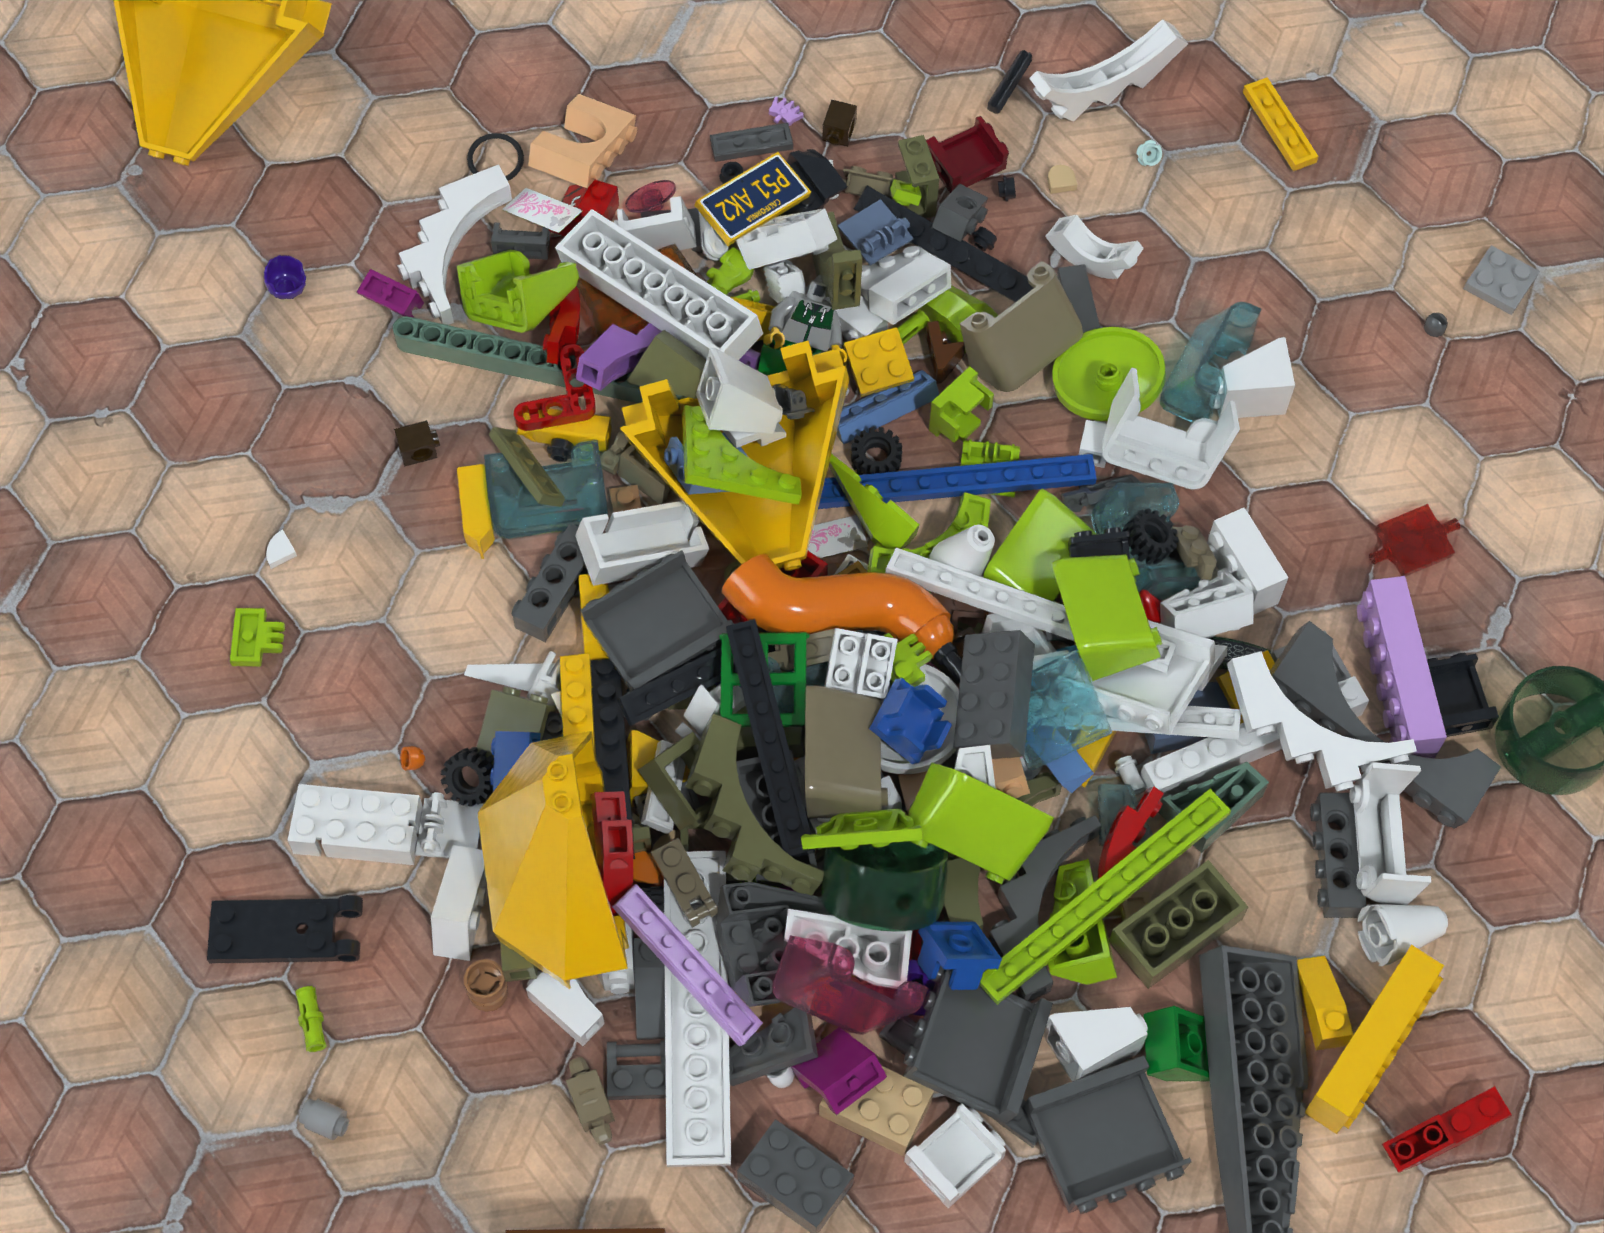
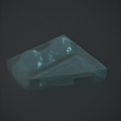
M1100 784L1098 786L1099 822L1101 824L1099 846L1104 845L1111 824L1120 808L1128 805L1134 809L1138 804L1131 785ZM1147 821L1144 824L1147 830L1137 844L1135 842L1132 843L1135 847H1139L1153 835Z

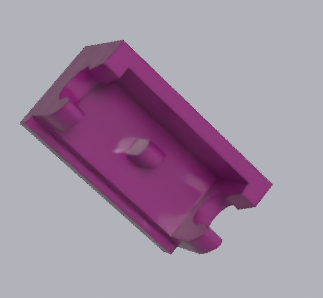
M372 269L369 270L357 290V293L364 298L404 317L414 318L412 315L413 308L421 309L424 304L417 291Z

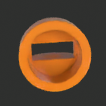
M415 746L403 747L400 754L402 768L405 771L420 769L425 763L424 752Z

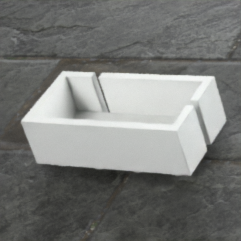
M683 501L614 512L609 522L607 514L582 518L575 535L593 586L633 579L640 571L654 567L667 555L676 554L681 550L684 552L686 562L690 568L702 565L709 550L701 526L697 527L699 523L698 517Z
M298 784L288 843L293 854L321 856L322 850L317 840H322L321 845L326 857L414 865L418 840L417 834H419L423 805L419 795Z

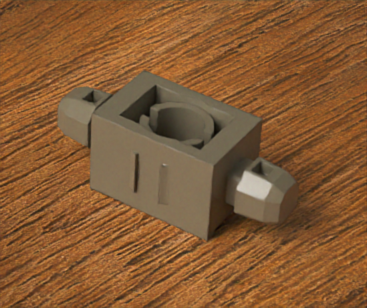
M583 1057L575 1058L569 1063L572 1078L566 1080L584 1131L591 1130L595 1141L599 1145H603L612 1140L609 1123L615 1121L597 1070L590 1071Z

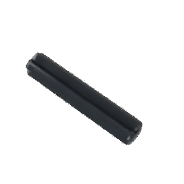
M1025 50L1019 52L988 102L987 109L995 114L1001 112L1032 62V54Z

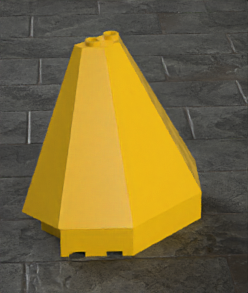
M113 0L140 146L149 150V156L164 160L166 155L174 157L173 162L189 166L190 161L194 162L324 36L332 4L320 0Z
M809 340L780 348L787 370L768 375L771 386L781 384L788 388L803 391L806 396V405L814 408L815 411L804 413V418L788 419L787 415H782L779 424L786 432L785 438L762 447L757 440L741 446L747 456L755 462L777 472L800 478L802 496L799 505L735 492L688 495L663 458L671 437H678L683 445L682 412L685 405L700 406L698 399L688 397L678 400L668 379L640 386L643 402L622 407L626 426L619 428L628 442L741 565L755 556L767 554L779 569L784 568L785 571H790L802 567L801 560L807 556L849 384L847 368L843 366L839 349L813 355Z
M592 731L530 743L478 811L494 934L502 944L517 952L528 962L552 976L568 989L571 988L570 980L628 969L625 949L629 948L625 921L620 915H612L582 816L581 806L591 804V794L594 792H605L603 774L595 756Z

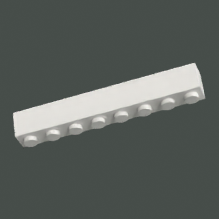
M1353 676L1338 682L1351 710L1357 717L1361 716L1369 699L1356 677ZM1241 723L1239 739L1208 737L1144 764L1140 776L1147 787L1146 789L1155 787L1164 793L1160 799L1161 801L1162 798L1170 794L1173 796L1187 790V787L1191 785H1198L1210 780L1214 775L1244 762L1250 763L1282 749L1276 726L1274 727L1275 732L1257 736L1256 731L1247 733L1244 723Z

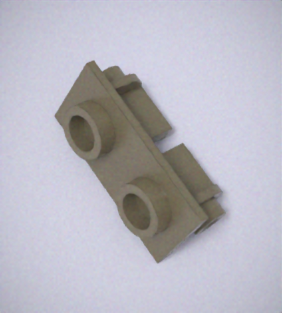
M851 166V169H843L845 177H848L847 180L843 179L848 186L845 193L861 196L868 185L893 200L890 187L895 178H893L892 174L878 171L877 175L866 173V169L857 166Z

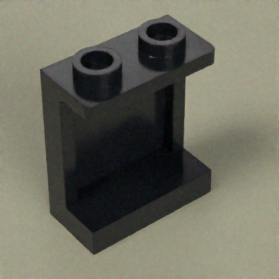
M1120 527L1104 529V534L1092 535V531L1074 533L1075 537H1071L1068 541L1070 558L1127 554L1130 559L1129 531L1121 532Z
M1458 653L1448 659H1427L1447 737L1492 729L1499 718L1496 706H1488L1475 668L1478 661L1477 654L1467 655L1466 653Z

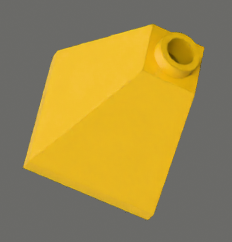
M631 730L626 740L631 808L635 807L634 797L646 794L649 786L638 769L655 758L657 743L660 742L636 730ZM685 766L682 783L687 782L690 773L687 766Z

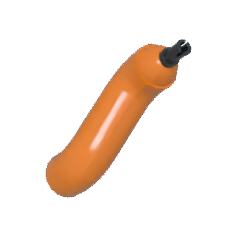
M760 554L738 567L722 587V594L736 610L748 620L755 619L757 626L772 633L807 632L813 634L835 628L855 632L880 631L886 634L890 633L893 638L898 639L897 643L909 635L915 634L918 637V641L914 645L922 642L926 647L922 653L930 651L933 655L932 659H935L939 665H944L956 678V681L960 683L962 658L957 654L958 649L952 644L954 629L950 621L951 615L932 594L908 578L890 573L876 572L795 578L784 574L767 554Z

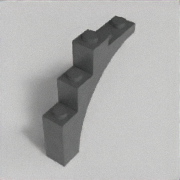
M1096 815L1088 819L1086 817L1078 818L1070 824L1069 828L1063 831L1056 829L1046 834L1017 871L1020 877L1018 878L1017 875H1014L1011 881L1004 880L1001 884L998 899L1011 921L1009 922L1006 919L996 923L992 927L988 939L1001 958L1039 928L1038 913L1040 903L1050 879L1059 866L1079 847L1098 837L1101 824ZM1044 966L1015 990L1020 998L1030 1002L1051 992L1053 980L1047 966Z

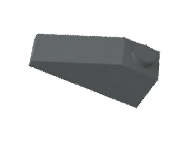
M634 938L637 1040L665 1039V965L641 938Z

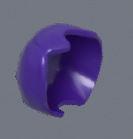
M278 255L270 259L264 270V283L269 293L281 300L293 299L302 294L306 286V275L302 263L290 255Z

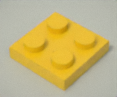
M897 327L844 342L843 346L847 353L860 397L914 382V375Z

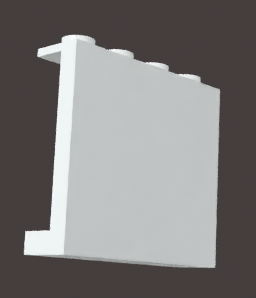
M1148 620L1151 628L1157 627L1161 639L1177 644L1166 673L1140 664L1092 681L1081 658L1068 679L1059 676V698L1069 704L1082 706L1096 713H1103L1124 722L1148 728L1154 732L1170 735L1215 662V642L1208 638Z

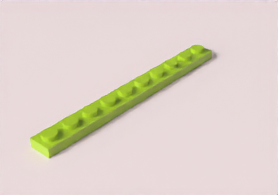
M1211 789L1206 791L1003 956L998 969H987L983 973L979 985L998 1005L1227 818L1231 813L1230 808Z

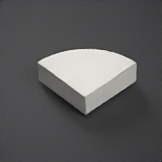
M283 530L273 536L267 547L266 556L271 569L297 556Z

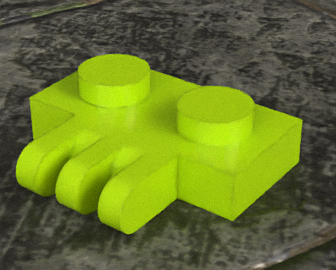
M236 608L230 654L231 665L261 667L263 653H282L283 645L280 643L284 641V634L279 632L285 631V624L282 622H266L267 613L265 608Z
M890 633L884 635V637L893 638ZM915 634L909 635L896 645L890 678L891 686L894 680L903 678L914 687L925 681V674L920 670V667L929 662L933 655L930 651L922 653L926 648L922 642L914 645L918 641V637Z

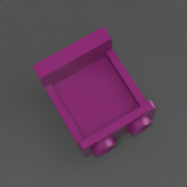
M840 1027L816 1044L817 1058L791 1066L801 1086L805 1089L811 1086L822 1095L828 1107L835 1115H838L887 1078L874 1052Z

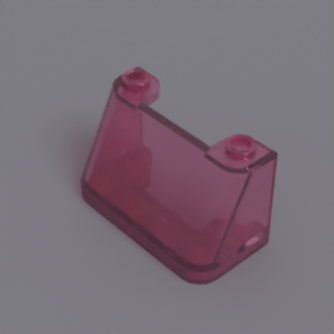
M791 935L772 986L775 997L781 1002L850 1033L859 1035L867 1034L917 1012L924 1002L928 987L913 981L903 982L898 989L876 986L869 982L859 984L851 980L855 962L849 950L835 943Z

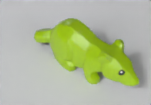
M732 247L720 258L722 265L719 270L712 267L707 271L706 276L710 278L707 281L708 284L727 295L733 288L749 281L754 273V269L749 270L741 251Z

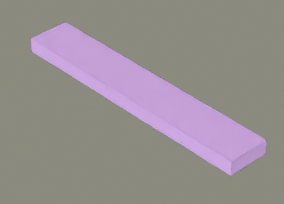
M637 884L633 885L612 906L738 1046L744 1045L763 1022Z

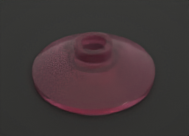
M670 180L649 183L633 192L626 200L625 206L628 211L633 213L660 211L664 207L663 204L675 194L676 185Z

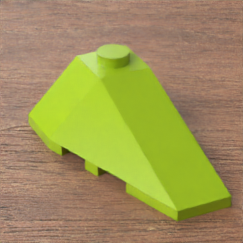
M952 285L950 289L919 308L920 311L922 310L928 316L930 322H939L940 331H945L947 339L952 343L964 342L960 323L972 314L986 312L995 318L998 316L987 303Z
M831 454L829 468L871 541L875 544L874 546L888 549H904L917 535L919 524L892 500L887 504L883 502V497L874 486L868 484L863 486L860 484L862 481L860 476Z
M1089 859L1059 866L1054 891L1053 912L1050 913V918L1094 883ZM1104 919L1099 921L1048 963L1051 975L1086 985L1117 978Z

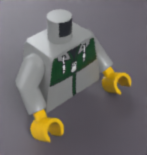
M811 281L807 295L793 291L789 297H786L774 307L769 324V331L771 333L763 338L764 344H771L774 338V349H777L784 345L785 340L794 343L809 340L810 347L826 352L828 348L831 350L839 349L844 364L847 361V353L841 349L843 346L842 331L838 313L836 310H832L829 301L823 299L828 286L818 281Z

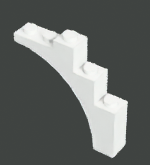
M1162 19L1132 45L1094 66L1065 74H1047L1036 71L1029 79L1035 85L1033 90L1042 100L1048 99L1052 103L1051 110L1058 118H1066L1074 122L1093 102L1097 103L1100 101L1109 105L1128 85L1132 86L1134 84L1143 89L1188 43L1174 25Z
M499 164L440 187L441 199L437 200L441 212L419 220L421 231L417 234L421 244L399 253L401 264L397 265L403 281L408 279L412 289L419 287L424 298L429 296L431 303H428L434 319L439 317L444 325L454 323L446 295V280L448 267L455 249L463 236L478 220L493 209L512 200L510 185Z
M1262 652L1233 658L1227 663L1246 732L1256 731L1257 736H1262L1275 732L1274 727L1276 726L1286 761L1295 759L1296 764L1314 760L1313 754H1316L1326 789L1335 787L1336 792L1354 788L1353 782L1361 779L1359 768L1364 773L1373 762L1380 763L1390 760L1391 764H1400L1409 761L1408 755L1417 751L1414 739L1391 743L1365 742L1341 736L1318 725L1301 713L1282 693L1269 672Z
M540 971L537 972V979H530L528 981V987L526 988L528 998L582 1046L604 1025L603 1014L586 997L576 979L570 980V989L563 986L549 974L541 973Z

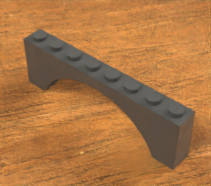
M1308 621L1291 638L1269 671L1271 676L1291 703L1318 725L1341 736L1365 742H1384L1357 718L1342 694L1333 664V638L1311 621ZM1478 748L1467 754L1445 759L1408 755L1409 761L1400 763L1402 765L1420 766L1421 772L1403 791L1410 795L1418 806L1428 809L1437 816V819L1443 825L1453 829L1468 822L1501 768L1499 764ZM1390 760L1384 761V762H1380V763H1389V764H1391Z

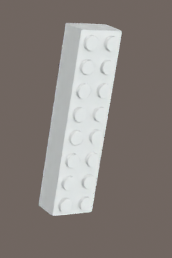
M593 209L555 247L561 262L576 263V269L580 278L661 331L666 330L706 360L710 348H716L739 361L763 334L758 315Z

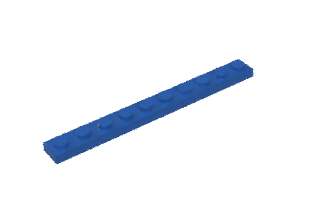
M1093 454L859 475L862 479L860 484L863 486L866 484L874 486L883 497V502L888 503L890 500L893 502L960 497L964 492L982 495L1096 484L1097 480ZM825 478L818 509L851 506L836 478Z

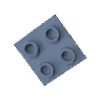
M881 199L837 225L855 249L861 251L862 257L870 266L914 239L907 231V228L910 227L909 221L906 218H896Z

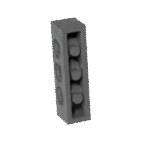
M571 523L565 532L561 531L558 534L552 553L545 555L537 577L530 579L526 588L527 593L522 601L518 600L512 609L515 628L545 643L579 589L578 576L588 574L575 537L578 526ZM567 556L576 557L571 561L564 560V558ZM553 579L561 580L557 584L549 583ZM539 602H546V603H547V604H546L545 606H543V607H536V606H535V605H536L537 603H539Z
M1319 793L1315 803H1311L1310 807L1311 821H1316V831L1313 832V849L1318 850L1319 860L1315 862L1316 878L1321 880V889H1318L1317 894L1318 906L1323 907L1324 918H1358L1361 909L1366 906V897L1362 894L1361 889L1357 888L1356 883L1359 863L1354 803H1351L1349 793ZM1328 823L1337 824L1341 830L1331 829ZM1330 851L1341 853L1343 859L1334 858ZM1333 880H1341L1346 885V888L1337 887Z

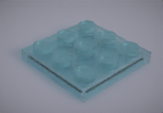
M1077 650L1032 670L1025 754L1023 757L1028 770H1035L1113 733L1084 662Z

